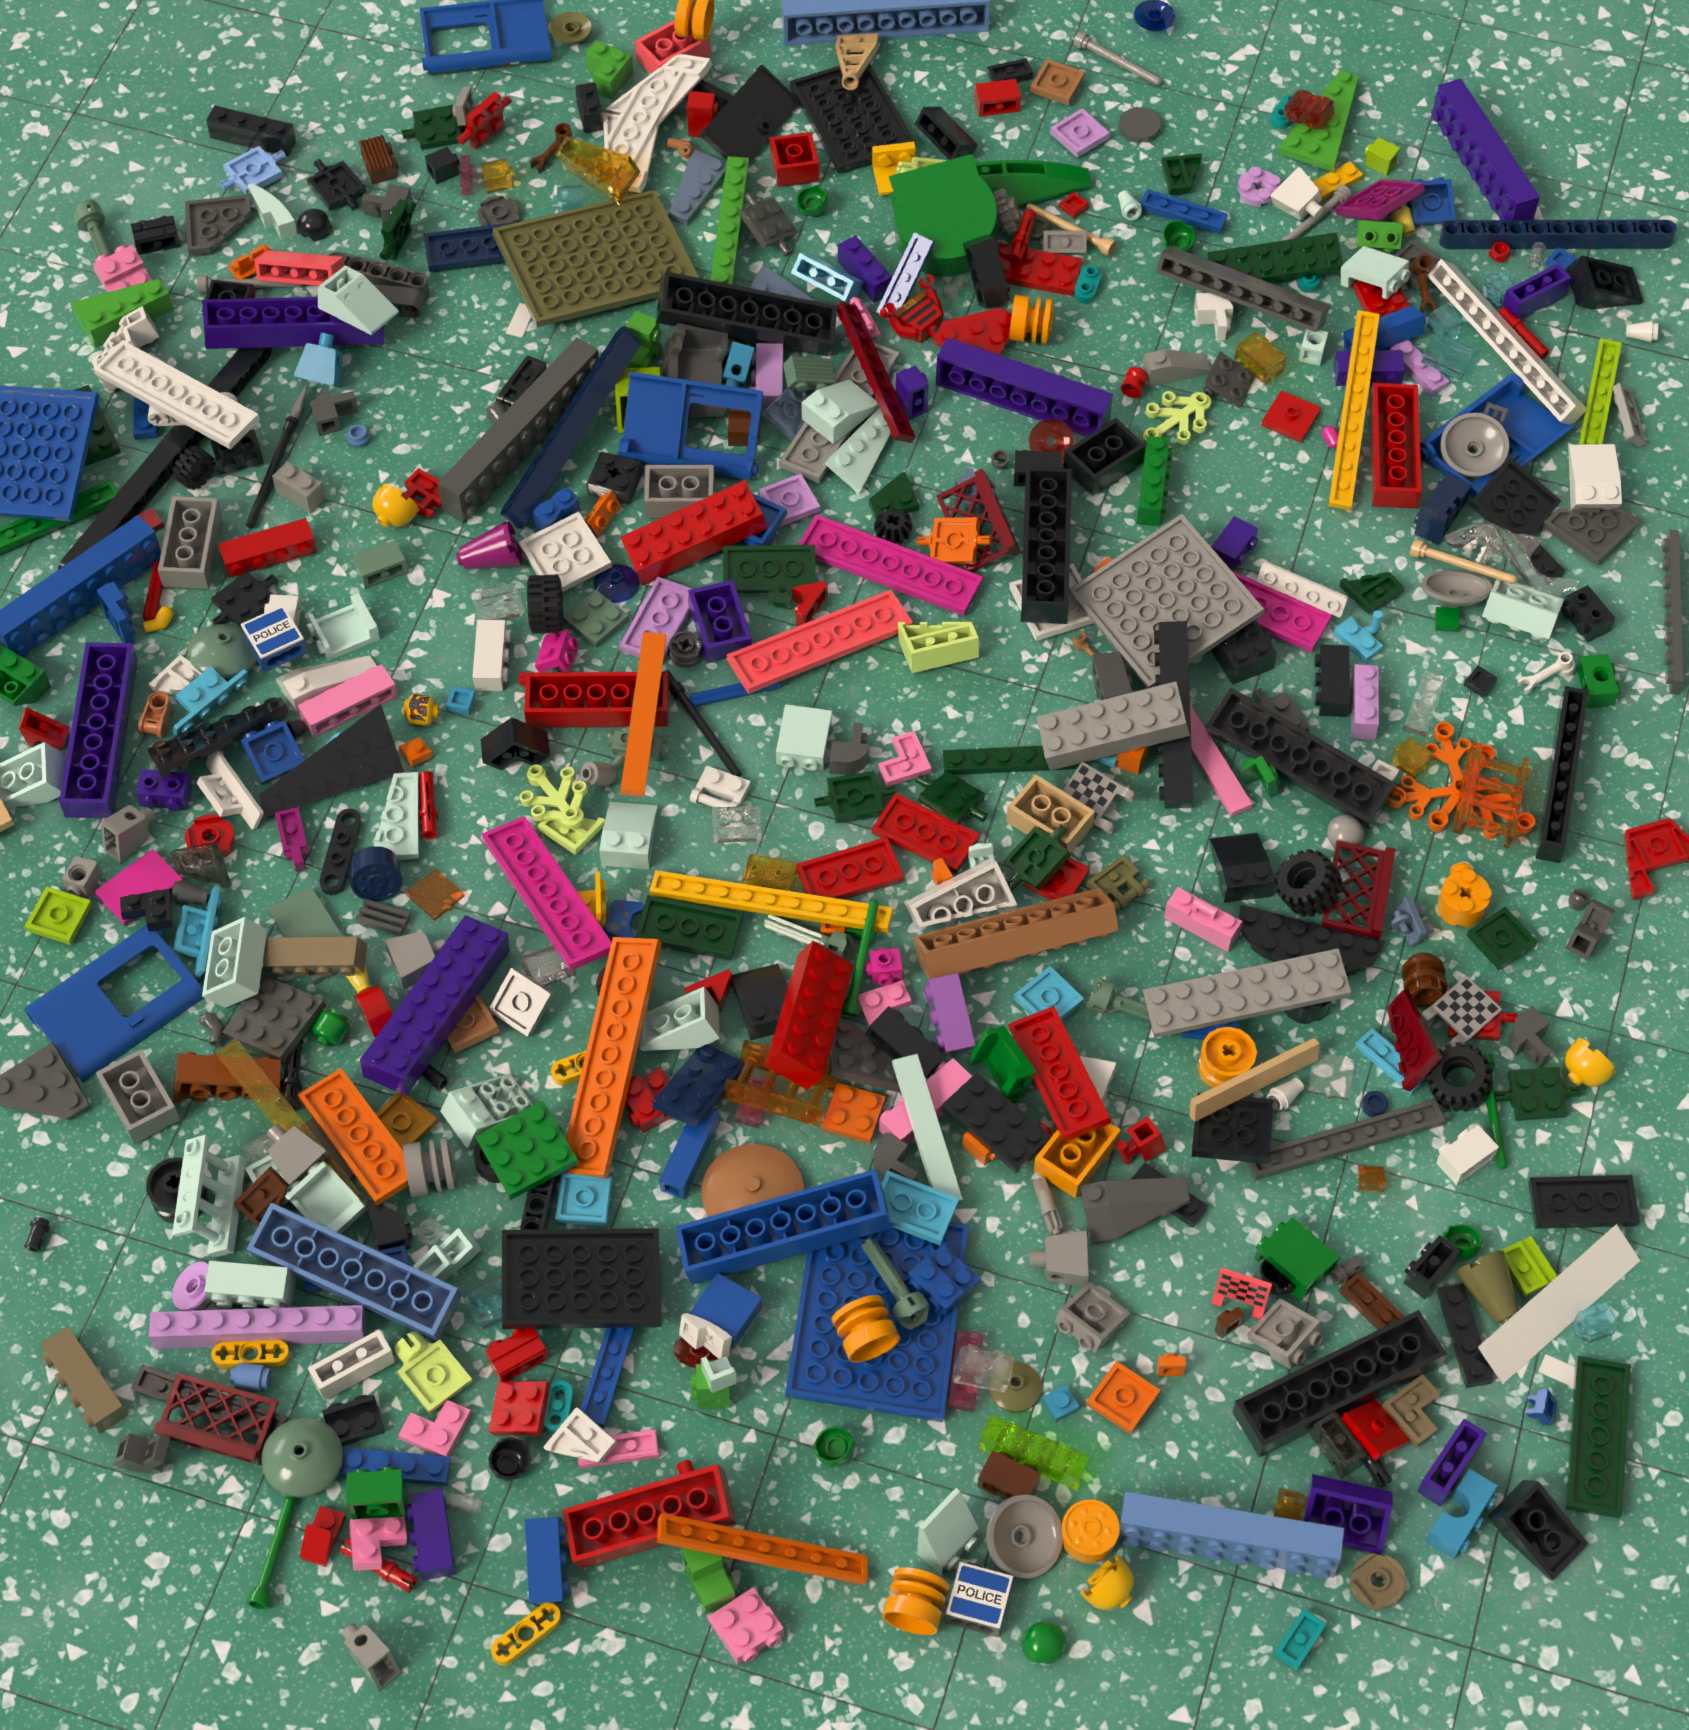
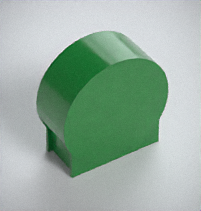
M970 154L889 176L893 189L889 196L894 209L895 240L902 256L913 233L916 232L935 242L921 272L939 277H952L969 272L963 243L983 235L995 238L997 215L994 195L987 183L979 176L973 155Z

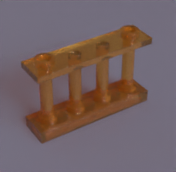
M1474 741L1467 753L1452 832L1461 835L1466 826L1470 827L1472 825L1505 835L1503 847L1508 848L1513 840L1516 841L1520 833V827L1517 826L1525 781H1528L1531 773V768L1528 767L1530 757L1525 756L1519 767L1485 757V754H1482L1483 744ZM1484 766L1516 776L1515 786L1482 777L1478 770ZM1481 786L1512 795L1511 806L1477 796V793H1474L1475 787ZM1475 805L1509 815L1507 826L1474 816V813H1470L1471 807Z
M745 1040L741 1049V1060L745 1062L737 1081L726 1079L724 1099L820 1127L823 1115V1107L819 1106L826 1089L835 1091L836 1085L839 1083V1078L829 1076V1064L826 1066L824 1076L814 1084L816 1088L810 1101L805 1102L795 1099L800 1086L792 1081L785 1095L771 1091L777 1076L780 1074L765 1066L770 1047ZM754 1068L768 1071L761 1088L747 1084Z

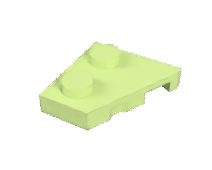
M600 817L597 820L584 818L582 825L576 829L566 828L562 825L561 821L542 820L538 824V830L576 855L603 828L605 819Z

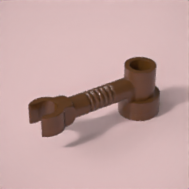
M560 123L556 125L554 129L556 141L542 155L531 159V169L535 165H539L537 167L538 173L543 172L547 161L561 147L568 148L571 146L572 130L569 124Z
M1421 254L1415 259L1412 266V271L1418 275L1422 299L1419 310L1424 313L1426 311L1425 305H1428L1432 314L1436 309V305L1430 297L1427 273L1433 267L1434 261L1429 254Z

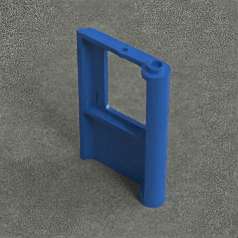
M629 371L624 433L619 444L618 456L642 461L644 465H714V475L752 480L753 476L757 477L758 463H755L763 391ZM698 403L749 411L751 413L747 453L740 455L688 447L686 445L690 405Z
M1511 373L1420 442V459L1429 463L1445 476L1450 474L1471 484L1470 495L1475 498L1497 471L1480 477L1474 482H1470L1441 460L1443 458L1440 448L1441 437L1446 426L1453 419L1467 413L1483 414L1487 402L1509 409L1503 428L1508 435L1509 449L1512 453L1506 457V460L1511 457L1521 467L1527 465L1571 431L1575 425L1573 423L1568 425L1560 422L1551 412L1524 394L1525 384L1518 375ZM1491 408L1488 416L1492 417L1495 409ZM1499 411L1498 416L1496 418L1498 422L1500 421L1503 412Z
M145 925L24 1008L31 1022L38 1029L40 1028L48 1039L55 1044L60 1054L75 1071L82 1083L96 1074L95 1072L112 1063L204 999L202 997L203 988L162 939L164 935L160 929L148 931L147 925ZM155 947L181 979L174 986L129 1017H123L98 987V984L147 949Z

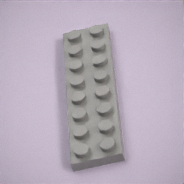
M873 342L889 375L899 360L900 352ZM852 349L836 373L834 384L849 379L874 398V393L868 384L858 357L854 353V349ZM804 422L780 459L779 467L797 475L801 473L803 477L820 483L829 469L825 465L826 461L847 441L854 428L836 443L832 444Z
M1338 948L1143 990V996L1153 1036L1157 1038L1351 997V990Z

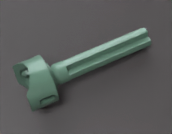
M95 200L80 202L74 215L77 227L81 231L89 232L98 256L107 254V256L112 255L101 229L105 222L102 208Z
M768 915V918L764 921L766 923L765 928L808 945L814 940L847 961H851L854 955L855 941L850 935L837 930L831 937H828L775 915Z
M1096 977L1092 987L1094 995L1090 996L1086 1005L1087 1009L1104 1014L1106 1008L1108 1009L1111 1006L1117 1010L1149 1020L1146 1004L1120 994H1114V982Z
M867 1239L866 1243L862 1244L861 1247L897 1300L892 1310L893 1314L903 1327L909 1330L919 1327L927 1321L929 1302L922 1292H909L876 1240Z

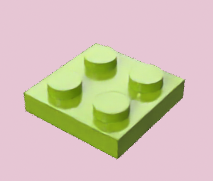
M46 886L24 927L28 932L71 945L92 907L91 900Z

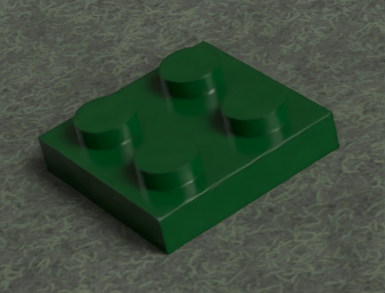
M1506 907L1468 930L1466 935L1498 971L1534 948L1538 942Z

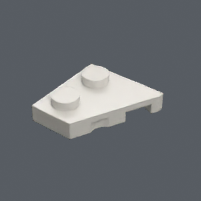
M179 655L149 683V687L155 692L162 691L167 694L176 695L202 673L195 669L189 660Z
M576 1407L543 1448L550 1452L601 1463L618 1442L580 1408Z

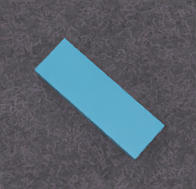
M1371 1028L1355 1043V1048L1402 1087L1404 1075L1399 1072L1398 1063L1401 1061L1399 1053L1395 1051L1394 1045L1374 1028ZM1427 1075L1415 1086V1088L1411 1092H1407L1410 1095H1412L1421 1085H1423L1427 1081Z

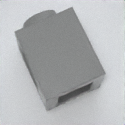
M75 856L62 881L67 893L89 899L102 875L96 862Z

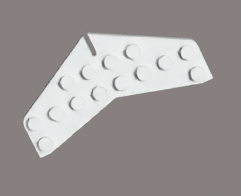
M684 54L676 55L605 109L606 113H603L606 180L611 188L642 193L646 185L659 125L708 73L712 66L710 58Z

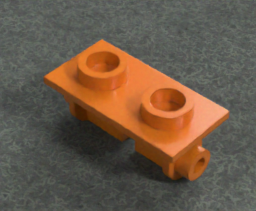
M261 244L260 247L250 252L251 255L245 254L236 260H232L228 270L236 279L250 277L256 273L254 259L267 250L271 251L268 244Z
M610 490L608 494L601 495L592 508L594 512H589L584 519L596 538H599L621 507L613 490Z

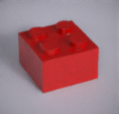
M812 132L770 137V158L777 186L819 181V161Z

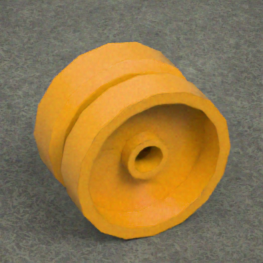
M678 0L675 14L676 36L688 38L693 34L694 39L707 41L713 25L715 0Z
M1223 1027L1210 1032L1203 1040L1198 1063L1199 1074L1208 1086L1214 1088L1254 1068L1257 1055L1254 1041L1247 1033L1237 1028Z

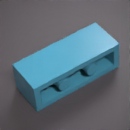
M799 253L791 272L843 301L849 302L851 298L858 297L864 283L862 280L808 253Z

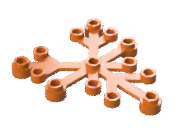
M1445 721L1439 722L1434 730V737L1441 743L1443 750L1439 749L1434 743H1428L1424 748L1423 754L1427 759L1437 758L1448 764L1453 779L1450 786L1428 789L1416 782L1413 777L1404 776L1401 779L1400 788L1396 787V791L1387 803L1391 808L1398 809L1405 803L1417 801L1416 804L1410 807L1408 813L1412 820L1417 821L1423 817L1424 809L1431 799L1450 796L1440 811H1433L1429 816L1428 827L1433 832H1441L1446 829L1448 816L1459 801L1464 813L1462 823L1466 827H1474L1476 825L1478 815L1473 811L1471 801L1478 804L1485 825L1483 835L1488 839L1496 838L1499 832V827L1495 824L1492 813L1514 824L1515 829L1520 834L1530 833L1535 825V818L1530 813L1523 812L1516 815L1499 805L1500 803L1507 802L1512 806L1519 805L1522 799V793L1519 790L1512 789L1509 792L1497 794L1501 788V781L1497 778L1472 783L1482 768L1494 761L1496 752L1492 746L1483 744L1477 748L1475 754L1476 761L1466 775L1462 777L1458 761L1463 755L1469 753L1471 742L1466 738H1461L1458 740L1454 750L1451 742L1454 727ZM1460 745H1466L1467 748H1462ZM1404 782H1408L1411 785L1407 786L1404 784ZM1490 784H1495L1497 787L1493 788ZM1487 791L1493 795L1482 796L1477 792ZM1413 811H1419L1420 814H1415ZM1471 817L1473 821H1469L1466 818ZM1487 829L1494 830V833H1490Z

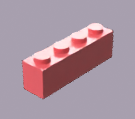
M269 250L254 259L257 280L318 286L345 266L344 257Z

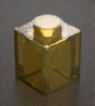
M505 158L481 164L482 179L488 194L512 188L511 179H515L512 166L508 167Z
M1409 736L1404 743L1399 742L1394 748L1392 765L1416 780L1429 766L1433 752Z

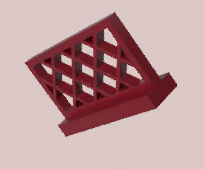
M983 468L974 472L976 476L936 495L945 518H955L956 513L966 517H977L980 520V536H989L981 533L985 522L994 526L991 532L992 539L995 542L1001 543L1003 550L995 554L989 552L991 545H986L984 550L977 549V553L982 554L979 562L973 565L965 564L969 572L977 571L1009 554L1015 556L1021 553L992 483ZM976 485L977 492L974 498L966 496L967 488ZM950 496L958 497L954 508L946 506L944 499ZM962 499L972 502L968 512L958 510ZM977 503L985 506L982 517L973 514Z
M1336 841L1332 864L1338 871L1344 868L1350 876L1340 885L1342 892L1347 898L1339 903L1334 901L1330 909L1326 908L1324 910L1321 926L1379 940L1383 930L1396 849L1386 847L1385 851ZM1340 849L1350 851L1354 857L1345 862L1339 854ZM1367 855L1377 857V863L1369 867L1363 860V857ZM1356 861L1364 869L1358 874H1355L1349 867V865ZM1366 874L1374 881L1368 887H1365L1359 879ZM1354 881L1361 891L1352 895L1345 886ZM1363 894L1370 901V904L1364 908L1356 901V898ZM1349 902L1357 910L1351 915H1348L1342 908L1343 905ZM1337 909L1344 919L1340 921L1328 919L1329 913ZM1361 915L1367 922L1366 928L1356 926L1352 919Z
M177 1373L161 1420L156 1422L153 1432L156 1435L161 1434L170 1437L169 1440L260 1466L262 1460L261 1452L279 1402L278 1400ZM182 1382L192 1383L196 1392L182 1399L179 1393ZM198 1385L204 1386V1388L199 1390ZM211 1389L217 1390L221 1399L207 1406L202 1394ZM222 1392L229 1393V1394L224 1397V1395H223ZM236 1396L242 1397L246 1406L232 1413L227 1401ZM199 1397L204 1408L190 1415L185 1403ZM247 1399L253 1400V1402L249 1404ZM260 1403L270 1405L267 1415L257 1420L252 1408ZM224 1404L229 1415L215 1422L210 1410ZM182 1406L187 1417L177 1423L169 1421L172 1410ZM249 1411L254 1422L240 1429L235 1417ZM207 1413L212 1424L202 1430L197 1429L193 1419ZM232 1420L236 1432L227 1437L222 1436L218 1426ZM254 1427H257L260 1433L256 1445L247 1443L243 1436V1433ZM214 1429L215 1432H216V1434H215V1433H211V1432H209V1431H211V1430ZM239 1436L240 1439H241V1441H240V1440H236V1439H234V1438H236V1437Z

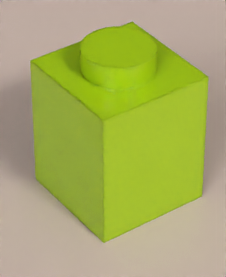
M1378 137L1365 150V165L1387 176L1398 161L1400 147Z

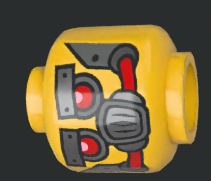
M412 694L409 699L405 700L403 715L412 725L429 726L434 718L438 719L439 705L435 704L434 698L430 695Z

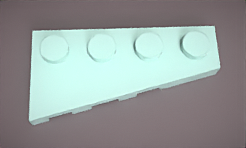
M880 407L825 463L828 468L858 494L891 433L887 422L883 418Z
M418 772L394 773L386 799L385 810L382 812L380 827L376 832L374 846H382L392 850L397 855L398 860L419 859Z

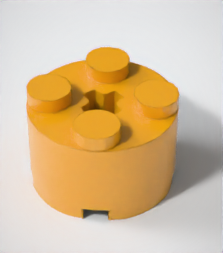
M1470 869L1451 874L1445 879L1438 898L1439 915L1445 922L1455 927L1456 925L1464 926V928L1476 926L1483 920L1491 899L1492 892L1489 885L1481 876L1475 874Z

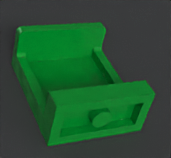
M1005 1026L985 1030L981 1034V1039L977 1046L974 1047L973 1053L968 1060L971 1065L982 1062L1000 1087V1093L1013 1104L1021 1100L1036 1074L1035 1069Z
M1292 1217L1286 1223H1279L1273 1230V1235L1269 1238L1265 1236L1256 1245L1258 1250L1254 1259L1259 1262L1265 1258L1294 1283L1296 1287L1293 1295L1301 1301L1330 1275V1271L1337 1265L1339 1257Z

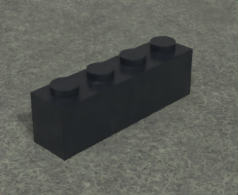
M215 105L206 120L209 135L212 139L253 149L260 146L264 151L274 154L283 150L287 157H289L296 144L294 127L290 123Z

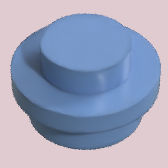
M353 425L347 433L348 442L354 446H362L370 438L369 431L362 425Z

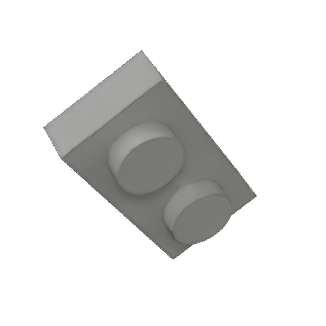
M471 86L462 87L460 94L457 95L456 104L453 105V116L457 118L458 126L467 125L466 116L474 108Z
M1043 230V251L1051 253H1086L1087 231Z

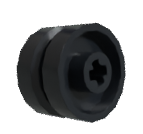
M181 1157L168 1158L158 1163L150 1171L146 1180V1191L156 1214L164 1221L173 1224L183 1158ZM202 1185L200 1198L208 1202V1188ZM200 1209L198 1211V1216L203 1212Z

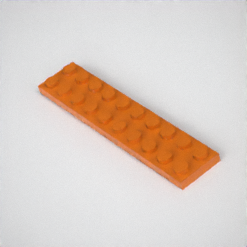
M613 937L566 1135V1140L576 1155L579 1164L568 1169L565 1173L608 1179L662 944L658 939Z

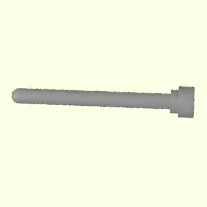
M1079 31L1075 36L1073 46L1079 49L1088 48L1155 85L1161 84L1162 80L1160 77L1094 43L1087 33Z
M1340 185L1336 188L1332 198L1322 206L1324 211L1319 218L1315 219L1311 215L1281 241L1296 239L1337 204H1341L1351 198L1352 193L1350 189L1345 185Z
M207 275L197 276L198 293H207L212 280L211 277H207ZM217 279L253 284L254 288L303 286V284L261 281L257 279Z

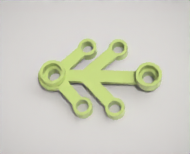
M1171 391L1164 392L1162 395L1163 405L1168 407L1184 405L1186 407L1183 409L1160 408L1156 403H1149L1146 406V415L1148 417L1170 418L1156 428L1151 427L1145 430L1142 442L1146 445L1147 436L1161 437V435L1179 423L1177 442L1182 445L1188 444L1191 433L1188 431V416L1195 412L1193 430L1196 433H1203L1207 425L1204 419V412L1211 406L1210 397L1202 392L1194 393L1190 397L1175 396Z
M537 764L532 765L527 772L529 783L532 786H540L548 797L534 796L533 792L526 790L519 795L521 804L524 807L534 805L531 809V814L535 821L555 820L561 821L562 825L568 829L580 827L584 819V814L580 807L584 796L588 793L586 783L577 781L572 785L574 797L569 806L566 799L571 784L576 779L574 769L572 767H565L561 770L562 782L559 791H557L548 781L545 768ZM544 806L557 807L560 811H546Z

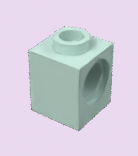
M1306 329L1299 361L1320 366L1328 332L1322 330L1313 332Z

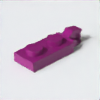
M299 807L275 812L284 856H286L287 860L293 859L295 871L305 870L303 857L308 856L307 851L309 850Z

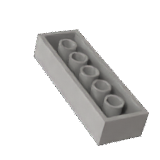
M1177 682L1037 717L1044 755L1050 771L1079 764L1082 761L1087 762L1190 736Z

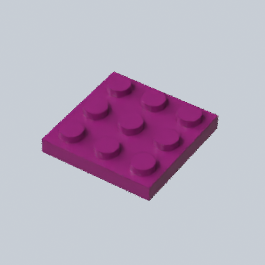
M1380 179L1334 209L1337 216L1381 221L1390 212L1401 209L1402 205L1406 202L1417 199V195L1424 192L1425 189L1423 183Z

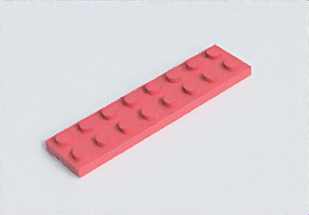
M888 590L727 654V661L747 693L750 694L898 634V622H905V625H913V621L892 590Z

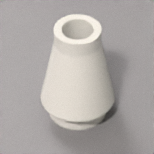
M1647 321L1627 324L1626 338H1634L1651 343L1652 340L1657 341L1658 323Z
M1293 1078L1291 1081L1270 1089L1267 1099H1274L1273 1109L1277 1111L1286 1110L1298 1094L1304 1090V1085L1298 1078Z

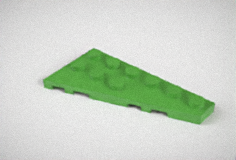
M1340 70L1278 147L1279 154L1335 172L1340 147L1343 143L1348 124V117L1352 109V102L1358 87L1359 76Z

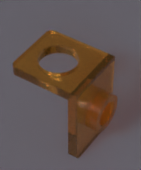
M1279 1488L1273 1516L1301 1521L1305 1506V1494Z

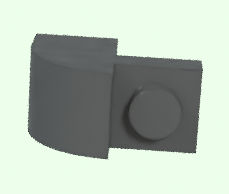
M389 184L385 197L364 194L362 198L364 215L382 217V223L387 222L392 207L396 206L399 199L407 202L412 201L410 187Z
M327 390L317 396L312 406L319 436L341 431L338 417L358 412L353 391L331 396L330 390Z
M853 723L851 742L832 741L830 774H855L863 770L868 764L870 744H866L867 733H863V723Z
M1593 899L1581 922L1575 928L1565 949L1588 960L1608 928L1607 926L1615 910Z
M1533 1005L1516 1018L1509 1036V1045L1515 1056L1524 1051L1527 1059L1541 1068L1548 1063L1552 1053L1540 1040L1546 1034L1550 1023Z
M887 1132L874 1150L873 1169H876L881 1183L887 1171L918 1182V1172L902 1163L907 1157L908 1144Z
M128 1434L119 1439L113 1465L133 1472L147 1474L162 1473L165 1461L170 1453V1447H168L170 1437L159 1434L148 1440Z

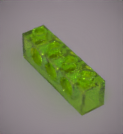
M990 1414L980 1436V1450L990 1454L992 1450L998 1453L1005 1452L1011 1455L1014 1461L1021 1464L1028 1463L1037 1468L1042 1476L1077 1491L1088 1469L1089 1455Z

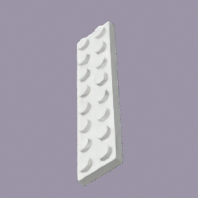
M124 340L93 368L95 375L230 450L260 420L256 412Z

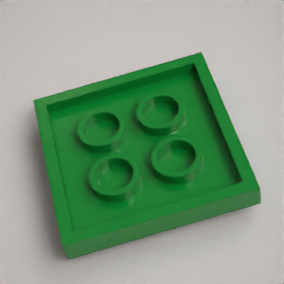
M544 1101L475 1136L478 1145L510 1200L579 1164L576 1155Z

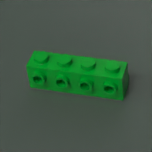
M1147 436L1137 524L1159 526L1161 515L1166 513L1167 502L1163 501V497H1167L1169 483H1165V479L1170 478L1171 466L1167 465V461L1172 460L1173 448L1169 447L1170 438Z

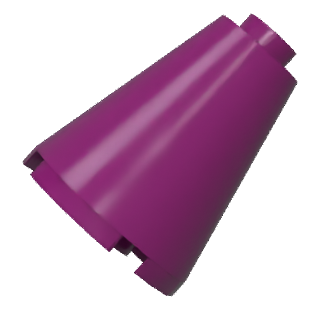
M510 521L503 522L459 547V552L456 553L459 565L464 566L465 569L517 567L522 565L521 549L514 537L516 533Z

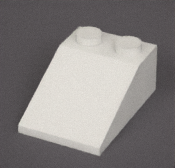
M1615 444L1569 445L1571 511H1580L1581 508H1599L1600 511H1612L1613 508H1619L1622 504L1621 479Z

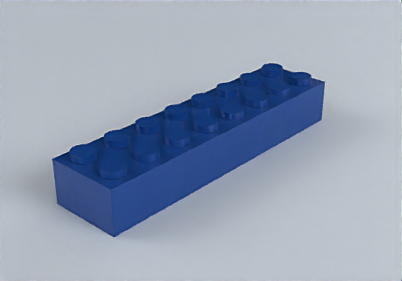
M137 515L0 610V644L24 657L32 649L46 642L55 633L63 630L68 624L82 617L88 610L99 605L101 602L97 589L111 582H114L117 588L120 589L133 579L138 578L144 571L152 567L155 562L160 561L161 550L155 531Z
M876 1169L675 1227L684 1271L691 1284L695 1285L712 1280L717 1273L723 1276L891 1229L892 1223L882 1183Z

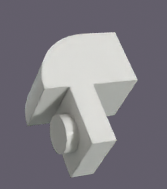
M1196 293L1194 303L1196 325L1214 324L1216 341L1225 340L1226 332L1230 331V323L1232 321L1233 306L1231 302L1212 293Z

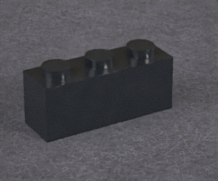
M941 107L922 108L914 125L949 160L974 154L978 144Z
M983 235L964 242L963 247L978 305L987 309L1009 301L1010 287L1003 274L1005 267L999 258L998 251L1000 247L997 240L992 236Z
M1321 644L1319 653H1315L1314 667H1318V673H1315L1314 686L1318 687V692H1315L1314 705L1319 706V716L1347 717L1350 707L1349 646Z
M890 1006L877 1017L865 1033L868 1038L893 1060L918 1054L925 1078L937 1068L945 1057L937 1044L930 1043L923 1036L919 1028L911 1026L901 1012L892 1009Z

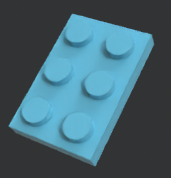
M887 1171L882 1181V1187L892 1227L941 1245L958 1205L959 1198Z

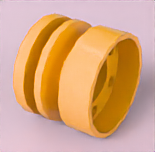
M1015 294L1009 341L1024 342L1027 333H1031L1032 343L1036 344L1037 334H1042L1041 345H1047V340L1052 333L1054 318L1052 299L1047 298L1045 308H1041V297H1038L1035 307L1030 306L1029 296Z
M870 1295L854 1300L840 1308L832 1316L831 1321L834 1327L837 1328L838 1336L845 1338L842 1345L849 1361L852 1363H860L879 1357L895 1347L900 1341V1335L894 1322L887 1320L889 1311L884 1307V1300L879 1295Z
M909 1567L896 1569L893 1575L894 1582L890 1585V1591L893 1595L888 1596L886 1599L882 1618L893 1627L918 1635L936 1634L942 1617V1612L939 1608L945 1606V1596L948 1595L950 1585L941 1577L924 1570Z

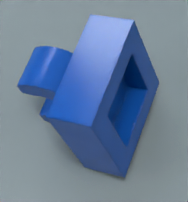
M1538 1389L1537 1396H1527L1529 1403L1535 1404V1407L1533 1409H1525V1413L1530 1418H1538L1542 1425H1553L1557 1400L1548 1389Z

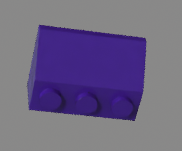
M1312 1474L1303 1521L1344 1528L1342 1546L1382 1554L1393 1507V1492Z

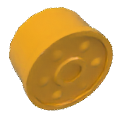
M1082 1500L1072 1505L1065 1513L1062 1522V1538L1065 1550L1072 1558L1083 1563L1092 1564L1107 1558L1114 1549L1119 1536L1120 1525L1117 1515L1107 1504L1097 1500Z

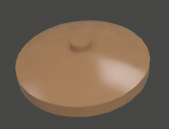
M761 1144L740 1145L719 1155L708 1167L701 1188L702 1204L707 1217L804 1190V1183L796 1164L778 1149Z

